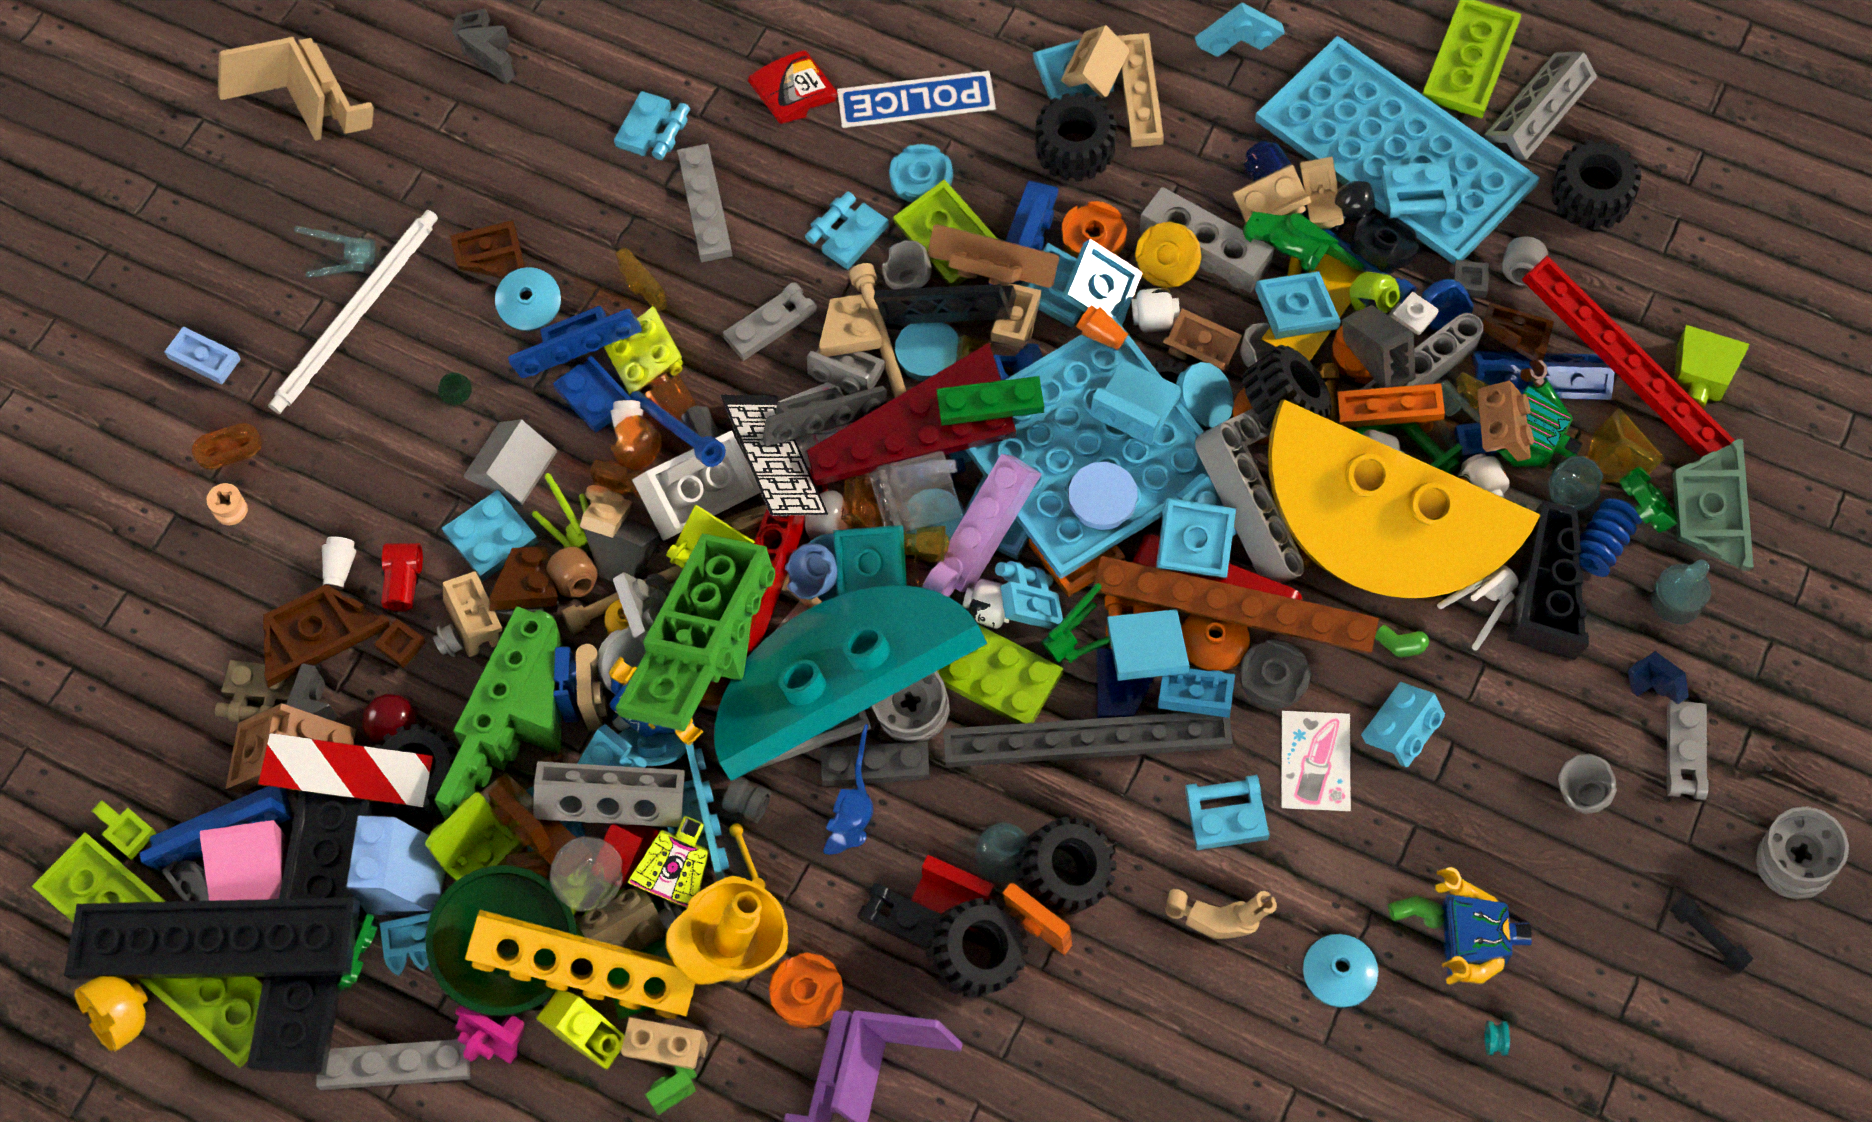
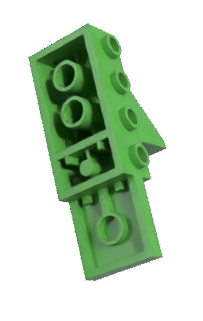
M702 533L643 641L646 652L615 707L620 717L685 732L711 681L718 683L720 677L742 680L745 672L752 616L759 611L761 599L767 587H771L775 578V568L771 564L766 546Z
M516 606L454 729L461 748L435 798V802L445 821L456 811L458 805L464 799L471 797L479 791L480 787L484 788L488 784L492 774L491 766L505 770L509 760L514 761L521 745L519 739L559 754L561 749L562 714L554 698V691L558 690L554 682L555 647H564L556 621L550 614L544 611L535 610V612H531Z

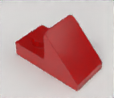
M611 824L592 864L590 874L622 890L660 833V830L647 825H621L619 827Z

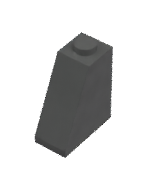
M1373 305L1360 311H1355L1342 319L1344 342L1381 388L1399 387L1415 379L1414 334L1410 329Z

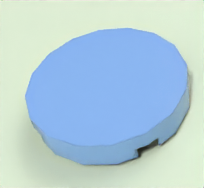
M1095 462L1081 468L1072 477L1068 489V501L1072 513L1074 512L1075 516L1085 526L1098 530L1113 529L1120 526L1122 522L1133 515L1138 500L1137 485L1131 474L1121 466L1109 462Z

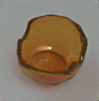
M640 415L629 416L615 427L614 431L617 435V442L615 445H611V449L620 466L628 470L644 469L654 462L660 452L662 439L656 427L647 418Z

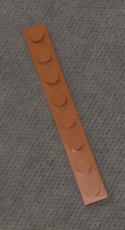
M1105 556L1100 558L1094 585L1097 583L1102 585L1098 592L1101 594L1172 610L1177 609V611L1366 654L1372 653L1379 622L1378 617Z

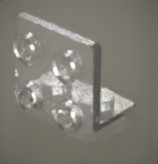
M942 451L878 466L869 475L884 527L903 526L905 535L911 530L958 519L962 516L947 461Z

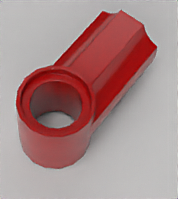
M385 543L383 545L382 569L385 573L381 600L383 608L393 610L394 612H406L408 609L413 608L417 574L421 573L423 567V550L420 543Z

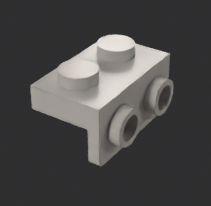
M818 348L816 352L810 351L807 355L808 375H811L820 382H828L841 387L850 394L874 388L885 369V360L862 351L826 357L818 354Z

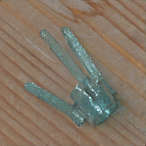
M294 227V231L297 233L344 243V257L351 261L350 264L307 271L305 273L307 278L347 271H363L364 264L372 265L374 262V239L351 238L311 228Z
M1450 381L1441 382L1445 414L1452 416L1462 408L1480 424L1479 411L1460 394ZM1438 420L1436 422L1450 450L1455 446L1445 421Z

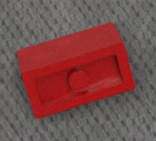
M927 855L921 867L922 878L911 901L942 914L947 909L975 898H983V902L994 899L995 885L933 856ZM968 927L966 929L967 931H970L972 933H976L978 931V929L973 927Z

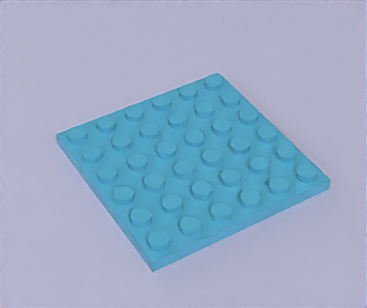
M1113 315L1111 318L1121 326V324ZM1080 335L1006 379L1039 376L1044 401V413L1012 417L1016 428L1015 438L966 449V452L985 478L988 477L1001 453L1015 456L1042 474L1017 514L1016 520L1060 579L1162 517L1165 499H1178L1176 495L1202 473L1209 477L1195 447L1196 437L1204 431L1179 399L1153 445H1149L1090 416L1092 397L1097 388H1106L1121 362L1127 361L1161 377L1129 335L1118 351ZM1109 462L1119 465L1131 474L1137 485L1138 500L1133 515L1122 522L1120 526L1113 529L1098 530L1085 526L1075 516L1074 512L1072 513L1069 507L1068 489L1072 477L1081 468L1091 463Z

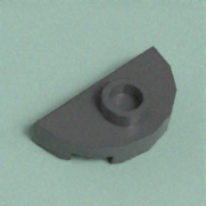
M190 860L174 861L161 870L183 901H209L203 863Z

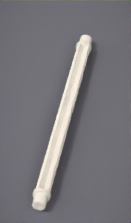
M426 210L420 218L415 219L303 357L300 364L274 393L275 397L268 404L274 412L281 414L287 405L290 406L310 382L313 375L319 371L357 324L360 317L369 309L407 262L410 255L416 251L432 231V226L438 220V217L432 211Z

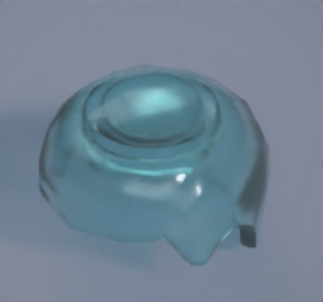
M1570 456L1559 463L1551 472L1548 479L1549 495L1555 504L1577 509V511H1585L1600 497L1599 491L1600 483L1603 480V473L1593 460L1584 456Z
M1007 822L990 825L979 837L976 846L975 859L978 869L988 879L1006 882L1016 879L1015 873L1020 870V867L1014 865L1015 857L1022 854L1018 849L1023 842L1027 841L1028 835L1020 827Z

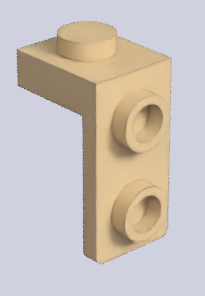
M1333 157L1300 162L1304 191L1311 200L1307 204L1310 221L1321 229H1330L1335 225L1343 224L1342 208L1335 204L1338 188Z

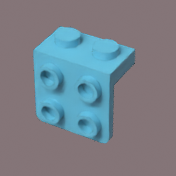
M1123 361L1118 365L1106 388H1097L1092 397L1090 416L1149 445H1153L1180 397L1181 388L1132 363Z

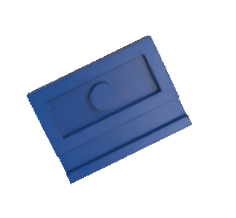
M589 356L587 362L583 365L578 364L555 381L553 385L559 395L594 433H597L612 421L610 411L613 410V402L632 400V398L592 356Z
M555 647L554 682L558 690L554 691V698L565 722H579V715L575 708L578 707L576 659H574L570 647Z

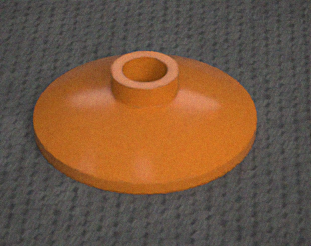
M1191 614L1181 627L1188 661L1201 670L1228 671L1242 662L1244 655L1249 649L1250 635L1247 626ZM1219 631L1222 634V636L1219 638H1213L1210 636L1209 632Z

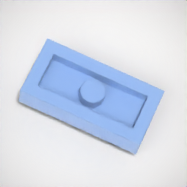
M184 326L164 351L168 359L221 385L241 360L237 352Z

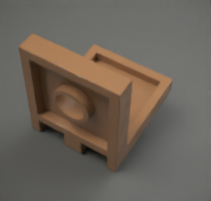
M282 703L241 721L237 727L226 790L240 793L258 785L270 733L354 745L356 729Z

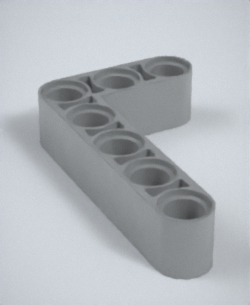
M1252 408L1199 434L1195 440V447L1224 507L1236 508L1234 527L1257 574L1283 584L1303 574L1304 562L1247 448L1248 445L1270 435L1271 429Z

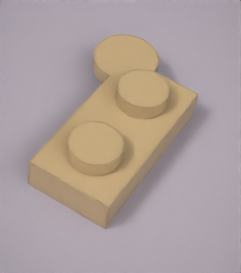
M588 486L585 496L590 500L591 504L582 515L580 528L613 538L629 515L632 501L624 499L622 495L612 492L603 486Z

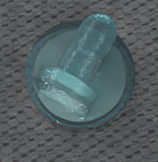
M1700 559L1692 565L1675 564L1667 567L1660 574L1651 592V604L1655 612L1662 619L1673 624H1687L1700 616L1711 596V585L1706 577L1710 569L1709 563Z

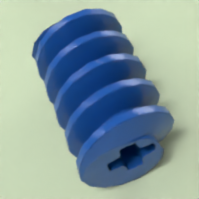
M1615 498L1606 499L1601 502L1599 510L1594 513L1592 521L1588 522L1585 531L1580 535V566L1590 574L1598 577L1608 576L1610 572L1609 567L1615 565L1617 561L1616 556H1620L1624 550L1622 546L1628 545L1630 541L1629 536L1634 535L1637 530L1636 524H1641L1643 521L1633 505Z

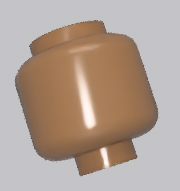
M575 546L558 550L550 558L546 567L556 590L562 596L568 598L582 597L588 594L593 589L598 577L597 568L583 549Z

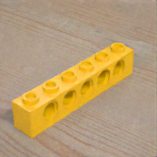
M480 910L477 915L465 960L473 961L472 967L479 970L494 972L496 967L510 971L509 976L514 979L531 981V978L535 977L546 980L545 985L556 990L567 991L568 986L583 990L582 995L588 998L604 1000L605 996L620 999L618 1004L626 1008L640 1010L641 1005L655 1008V1014L669 1019H677V1015L687 1016L695 983L689 981L671 959ZM504 939H512L518 944L519 951L514 956H504L498 950V943ZM543 948L552 950L556 956L555 962L549 966L538 964L534 957L538 950ZM578 958H585L591 962L593 968L586 975H578L571 968L572 962ZM620 967L625 969L629 974L628 980L620 985L611 983L607 975L613 968ZM651 977H659L666 985L662 992L651 994L645 990V982Z

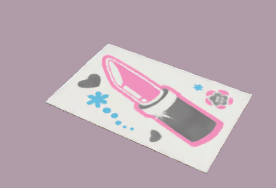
M1282 711L1281 808L1351 811L1350 714Z

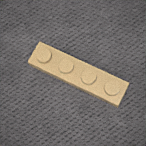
M1149 33L1117 36L1129 48V53L1121 67V76L1131 147L1163 145L1164 136Z

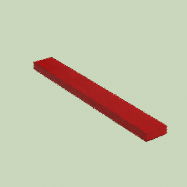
M1548 255L1521 279L1700 457L1713 451L1716 452L1735 441Z

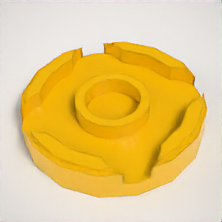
M1174 222L1159 223L1145 230L1137 242L1135 251L1136 262H1138L1142 277L1152 285L1162 288L1178 287L1191 280L1199 269L1201 260L1200 243L1195 234L1186 226Z

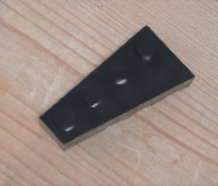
M1543 500L1535 510L1536 513L1540 514V517L1526 539L1507 641L1576 660L1589 646V636L1585 631L1584 620L1587 616L1586 603H1583L1581 586L1584 583L1583 570H1580L1579 563L1581 547L1577 509Z

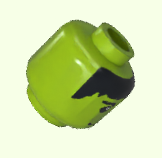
M1364 272L1352 283L1349 295L1356 311L1373 305L1389 315L1393 307L1399 302L1400 291L1396 279L1392 276L1376 272Z

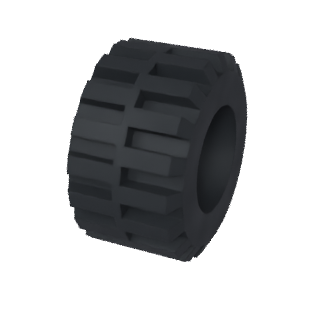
M1067 93L1062 94V99L1060 100L1056 97L1051 99L1050 106L1044 105L1042 107L1041 115H1038L1036 119L1035 148L1037 159L1041 160V166L1044 170L1050 168L1052 176L1056 177L1059 174L1062 176V180L1069 181V178H1075V182L1082 181L1083 177L1086 176L1090 180L1096 177V172L1102 174L1106 170V164L1110 165L1113 160L1116 142V120H1114L1112 110H1106V103L1102 100L1096 102V97L1089 95L1087 98L1083 97V93H1076V96H1070ZM1069 133H1081L1089 138L1084 141L1074 142L1066 140L1062 136Z
M1599 139L1598 143H1594L1593 140H1586L1583 146L1577 143L1573 145L1571 151L1567 150L1564 153L1551 187V193L1553 194V205H1558L1557 212L1560 215H1567L1566 221L1571 224L1574 221L1580 223L1578 227L1584 229L1586 226H1592V230H1600L1601 225H1604L1607 229L1613 227L1615 222L1620 223L1624 220L1625 215H1628L1632 208L1642 176L1641 170L1637 169L1639 165L1637 160L1630 159L1631 153L1627 149L1622 151L1619 149L1620 145L1614 142L1612 145L1606 144V140ZM1583 180L1599 181L1609 189L1599 190L1592 188Z
M1279 345L1247 368L1243 374V385L1247 398L1254 411L1270 429L1272 428L1273 419L1280 400H1287L1324 418L1331 413V397L1323 378L1313 364L1292 347Z
M411 724L410 730H405L403 726L396 728L397 734L391 736L389 733L383 737L385 743L382 746L377 744L375 748L433 756L432 762L436 763L433 774L428 780L423 807L389 802L381 803L396 818L402 820L406 817L410 823H417L418 818H422L424 823L432 821L431 816L435 814L441 818L443 815L435 802V798L458 751L447 735L441 730L436 732L433 726L426 725L424 730L421 729L419 724Z
M1064 817L1044 825L1027 837V841L1023 842L1018 849L1022 854L1015 857L1014 865L1020 867V870L1015 873L1016 881L1022 880L1023 887L1021 889L1048 910L1054 912L1058 917H1063L1067 914L1071 916L1095 905L1108 894L1109 890L1107 887L1113 885L1115 876L1110 874V872L1117 869L1116 861H1111L1110 855L1114 854L1112 846L1106 847L1104 843L1108 838L1103 832L1099 835L1096 834L1097 826L1092 823L1083 826V819L1074 818L1069 821L1068 817ZM1054 849L1067 852L1075 860L1078 867V881L1075 886L1064 883L1055 874L1052 866Z
M975 898L947 909L940 914L941 918L933 922L931 927L934 929V932L929 933L926 942L931 943L932 947L925 950L926 958L932 957L934 964L930 965L929 968L931 973L938 972L940 974L937 981L941 986L949 984L951 985L950 992L954 994L963 992V997H974L977 995L980 997L1008 987L1007 984L1014 982L1019 977L1016 972L1023 970L1026 961L1022 960L1021 956L1028 954V946L1022 944V939L1028 937L1026 930L1019 931L1017 926L1021 923L1019 917L1014 916L1011 918L1008 915L1011 911L1006 905L997 907L998 901L993 899L983 902V898ZM968 927L980 930L990 943L991 958L985 969L975 967L964 955L962 939Z

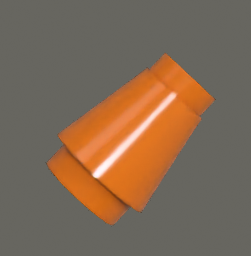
M1093 305L1088 307L1076 328L1082 331L1081 335L1114 348L1117 351L1129 335L1101 307L1097 309Z

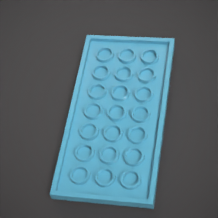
M1339 36L1332 40L1271 98L1255 116L1257 123L1308 160L1333 157L1336 180L1344 185L1351 181L1368 182L1375 196L1374 207L1384 215L1388 214L1381 175L1383 165L1448 161L1453 194L1456 197V213L1444 215V212L1400 214L1398 219L1415 231L1417 239L1453 265H1455L1456 260L1463 261L1538 185L1540 179L1536 174ZM1441 197L1412 198V199H1399V200H1400V201L1428 200V199H1441Z

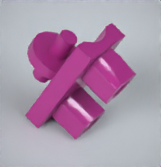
M462 1006L457 1008L456 1014L459 1016L456 1031L461 1033L458 1041L466 1046L463 1057L472 1062L479 1055L489 1060L495 1054L511 1064L517 1057V1045L524 1034V1022L515 1016H508L499 1025L492 1021L495 1016L482 1015Z

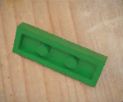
M1039 376L937 389L941 426L1044 413V401Z

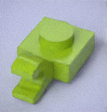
M101 800L92 810L108 826L102 833L105 839L130 860L150 841L151 836L157 834L153 828L128 807L119 815Z

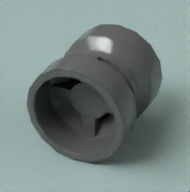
M738 777L728 787L722 807L731 813L740 812L744 814L746 820L758 823L768 807L771 791L761 786L757 788L751 787L748 780Z

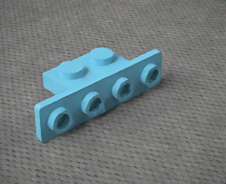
M693 743L691 745L685 744L693 780L684 782L681 821L684 816H687L704 824L696 844L709 849L717 881L725 878L723 870L729 869V863L725 847L718 848L715 836L722 835L717 814L710 815L707 804L714 802L710 782H702L700 770L706 769L702 748L695 749ZM668 827V832L676 835L679 827Z

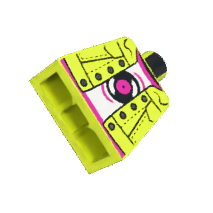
M684 816L676 835L662 829L633 872L628 883L687 908L689 900L700 892L709 855L708 848L696 844L704 824Z

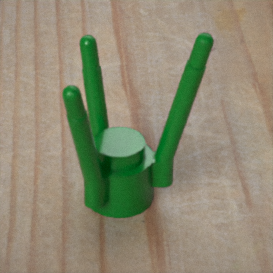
M1100 583L1095 584L1059 625L1051 630L1048 636L1041 641L1046 651L1057 663L1061 662L1064 658L1069 663H1072L1079 656L1110 643V638L1107 636L1075 650L1074 646L1078 644V641L1071 633L1097 607L1095 602H1091L1088 606L1087 604L1102 588Z

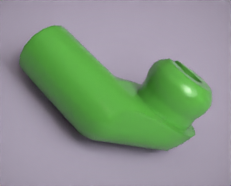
M1412 896L1388 904L1389 914L1393 921L1416 915L1424 918V924L1430 929L1439 928L1445 922L1442 915L1444 913L1442 906L1421 896Z

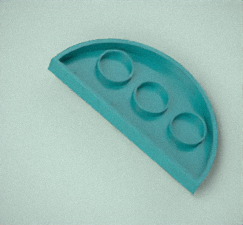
M898 585L879 586L856 590L826 600L795 616L775 630L747 657L742 680L731 679L722 697L715 721L714 741L719 764L730 781H733L988 643L977 622L962 605L948 596L929 589Z

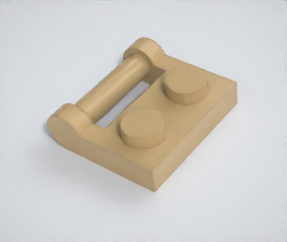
M583 644L576 650L577 705L588 731H593L603 726L602 717L608 716V703L606 695H603L602 692L605 686L599 681L597 674L599 675L598 667L596 666L599 658L598 652L593 645Z

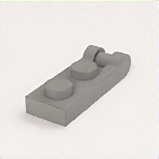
M791 283L785 287L780 295L723 332L724 339L744 361L812 316L817 306L810 298L803 296V289L797 283ZM794 304L796 308L789 312L786 308Z
M1670 700L1667 705V795L1680 797L1681 794L1693 795L1694 799L1706 800L1709 788L1707 779V704L1684 701L1676 704ZM1681 774L1692 775V780L1682 779Z

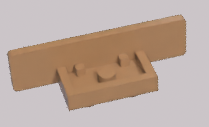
M940 224L933 226L928 248L929 257L948 261V267L958 269V275L974 279L977 278V275L989 277V283L1001 284V286H1008L1009 283L1021 280L1050 288L1054 284L1059 256L1053 253Z

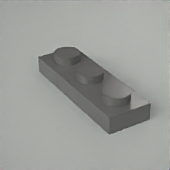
M928 741L865 745L861 765L864 784L930 780ZM859 745L820 748L823 787L855 785V764Z

